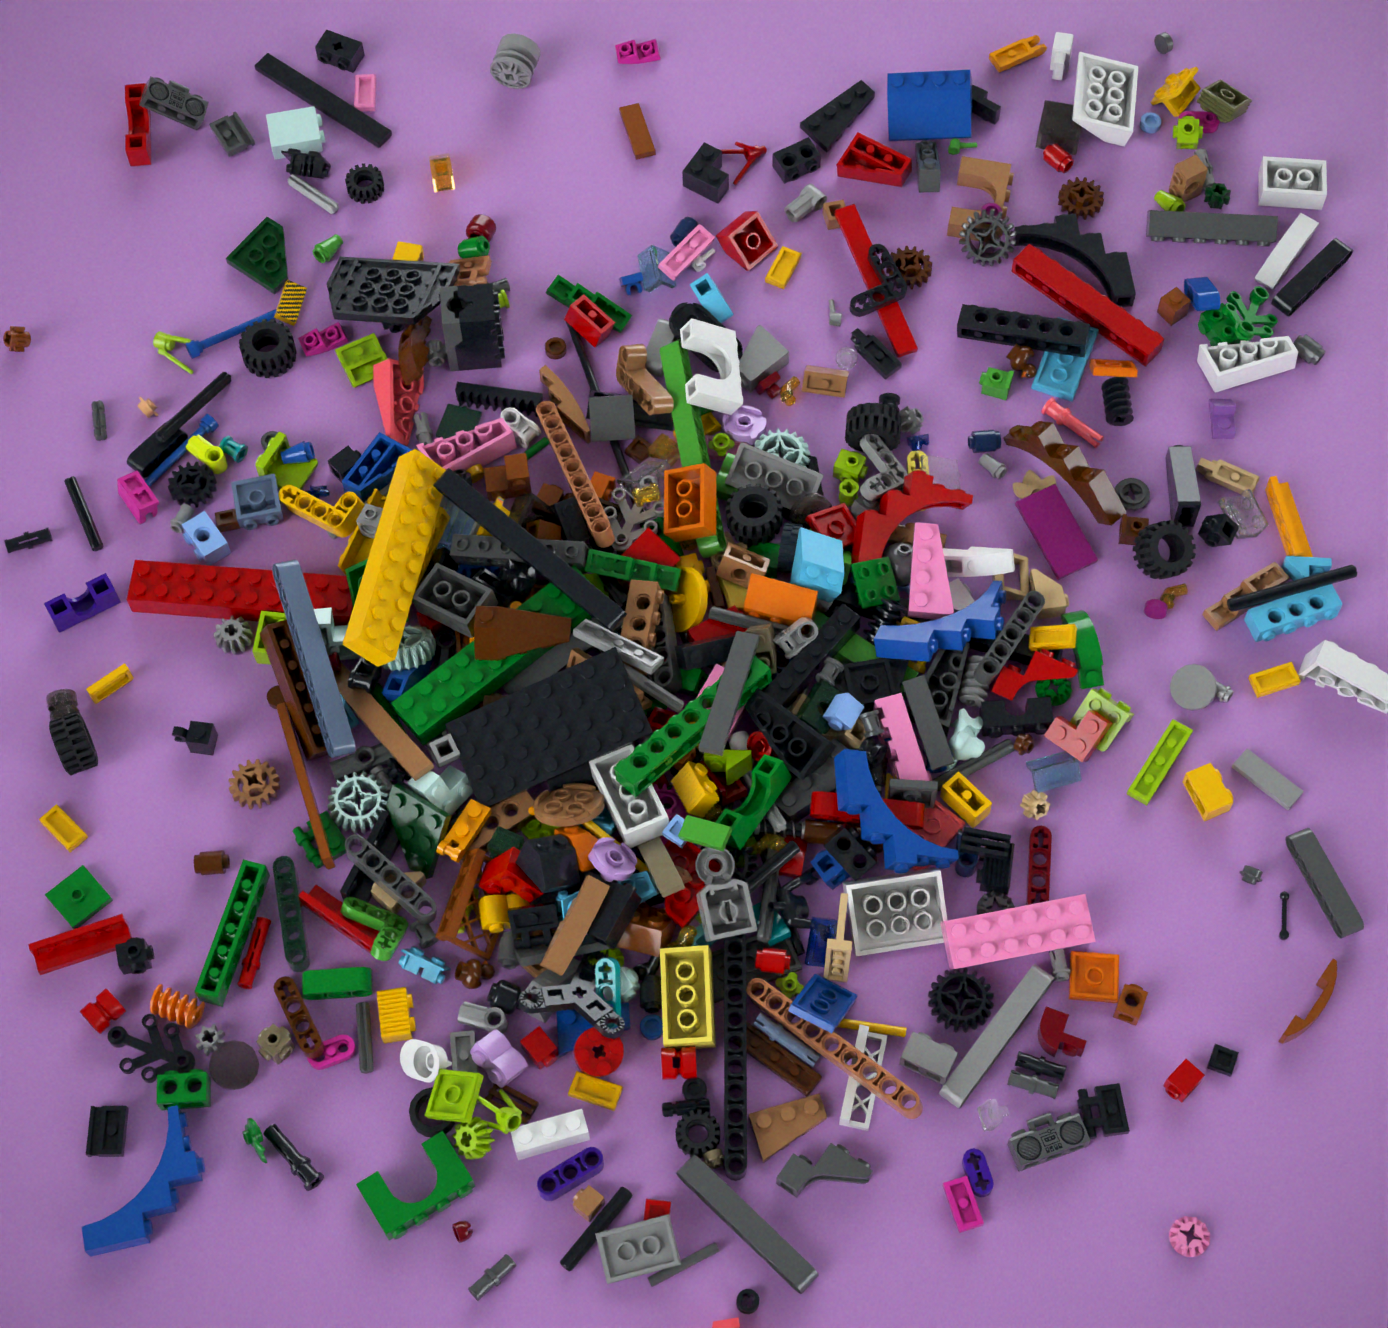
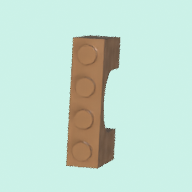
M962 156L957 185L986 191L991 195L994 203L1001 207L1003 213L1001 219L1006 217L1008 207L1004 206V202H1009L1011 190L1007 189V186H1012L1014 173L1010 172L1011 164ZM952 207L947 236L964 238L959 235L960 231L964 230L962 224L968 223V216L975 219L974 212L977 211L980 215L981 210ZM983 222L975 226V228L986 229L990 224ZM999 226L996 228V235H1003V230ZM992 230L985 236L984 242L991 239ZM970 233L971 240L979 241L975 238L974 234Z

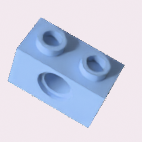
M205 511L182 524L185 532L182 536L189 546L192 544L195 547L193 551L200 562L204 560L207 565H213L231 554L227 541Z

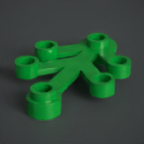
M1256 286L1251 291L1249 297L1251 303L1248 310L1241 300V295L1235 291L1230 292L1226 298L1228 303L1222 308V313L1233 320L1235 335L1240 340L1249 341L1254 336H1260L1262 339L1270 338L1273 334L1271 328L1278 322L1277 318L1272 314L1256 315L1259 305L1264 304L1269 297L1267 290L1261 286ZM1237 309H1238V311L1240 312V314H1241V316H1242V318H1243L1244 320H1241L1240 316H1239L1238 313L1236 312ZM1252 324L1264 325L1262 327H1254Z

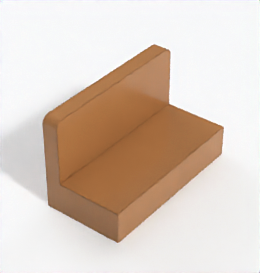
M807 365L804 370L802 392L845 398L849 371Z

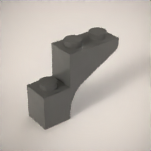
M830 1143L815 1167L812 1166V1161L804 1155L797 1156L793 1153L777 1176L776 1184L797 1198L806 1186L819 1180L866 1184L871 1179L873 1170L870 1169L871 1166L863 1159L858 1158L856 1160L850 1156V1152L842 1145L837 1144L835 1146Z

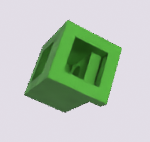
M988 367L987 373L982 372L979 384L982 385L981 394L1006 400L1012 384L1014 371L1006 372Z

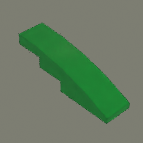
M559 274L546 291L547 295L568 308L584 294L615 322L612 329L620 333L632 317L630 313L599 292L593 294L579 283L575 286Z
M589 549L584 570L585 572L629 582L631 580L658 582L661 589L675 592L678 591L682 569L593 549Z

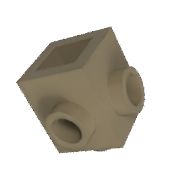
M273 1023L269 1028H264L258 1035V1040L256 1041L260 1048L258 1052L267 1061L272 1059L279 1065L290 1056L295 1048L291 1040L293 1035L285 1027L281 1026L278 1028Z

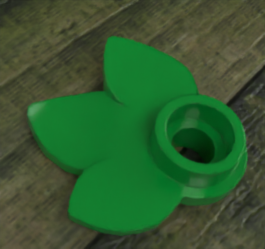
M248 1118L245 1131L242 1132L247 1145L251 1144L254 1147L260 1160L267 1163L264 1155L265 1148L260 1144L263 1142L262 1132L257 1123L252 1118Z

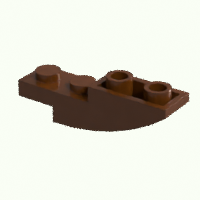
M427 315L415 325L411 324L401 334L399 341V366L404 383L407 386L413 380L418 381L424 373L422 369L429 360L427 355L430 348L425 345L427 342L425 338L431 332L429 327L432 319Z

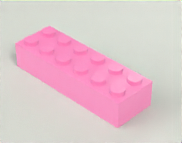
M1086 894L940 923L950 970L1096 942Z

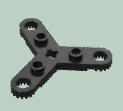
M596 951L583 954V958L570 984L547 986L533 990L529 988V990L525 989L519 995L518 1005L525 1013L534 1014L575 1009L607 1038H618L624 1032L625 1023L623 1018L617 1015L613 1008L595 993L596 965L595 963L594 965H592L593 963L590 964L589 960L606 958L604 952ZM580 993L583 998H578L576 994ZM535 999L537 1002L534 1003V1005L533 1003H531L530 1005V1003L527 1004L525 1000ZM613 1023L618 1027L612 1030V1028H607V1024Z

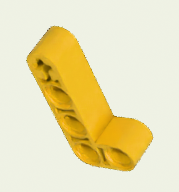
M293 485L282 487L278 493L279 500L289 511L341 538L349 536L357 526L356 520L365 505L354 492L344 493L335 506Z

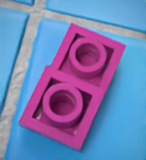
M656 39L636 44L635 40L615 45L618 63L640 64L660 60Z
M339 322L320 332L316 328L298 338L306 356L321 354L349 342Z

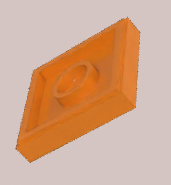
M1089 360V368L1094 376L1137 377L1138 370L1131 360Z
M1071 951L1069 999L1118 1003L1119 955Z

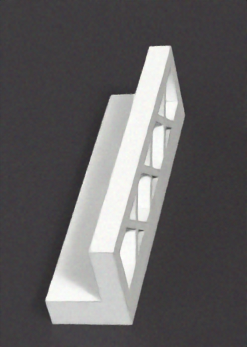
M860 1024L855 1047L862 1053L865 1052L873 1061H875L874 1057L878 1056L876 1063L882 1066L887 1035L868 1032L869 1026ZM867 1038L881 1041L880 1049L873 1054L866 1047ZM852 1058L851 1065H854L858 1059ZM877 1073L871 1074L866 1079L871 1080L875 1078ZM849 1076L839 1125L868 1131L875 1094L871 1092L869 1097L861 1101L856 1090L862 1085ZM854 1099L858 1102L855 1106H853ZM867 1102H869L868 1110H867V1108H866L865 1105H864V1104H866ZM859 1107L866 1114L865 1123L850 1120L852 1112Z

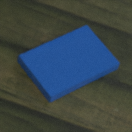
M814 974L791 1003L788 1011L833 1033L855 1003L858 995Z

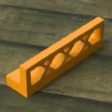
M1277 476L1270 477L1265 492L1286 556L1313 557L1288 482L1279 483Z

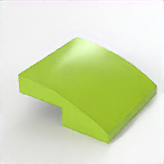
M375 333L335 349V353L353 388L373 380V365L388 359Z

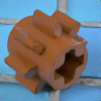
M10 326V331L4 333L3 341L5 346L10 347L9 351L24 352V347H29L31 343V336L29 332L25 331V327Z

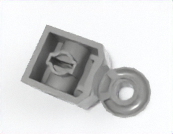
M709 847L704 848L698 854L695 864L699 878L705 883V886L696 894L706 942L758 931L747 882L734 878L731 879L735 870V863L731 853L727 849L720 851ZM710 860H716L719 863L720 869L718 872H712L709 869Z

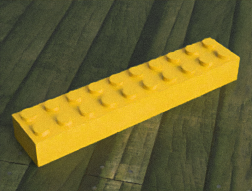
M417 449L398 457L342 644L377 667L389 663L396 658L442 498V494L433 484L446 469Z

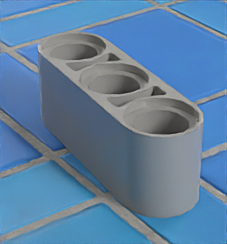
M658 319L646 348L647 360L645 369L650 374L660 377L664 374L660 348L677 341V338L670 329L669 320Z

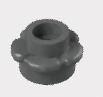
M1245 865L1243 871L1239 872L1243 876L1242 880L1252 885H1255L1256 882H1262L1261 876L1263 872L1259 869Z

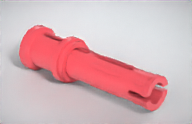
M1051 397L1042 408L1041 413L1049 415L1056 420L1057 425H1065L1097 448L1100 443L1095 439L1102 442L1104 436L1074 417L1068 407H1062L1055 402V398Z

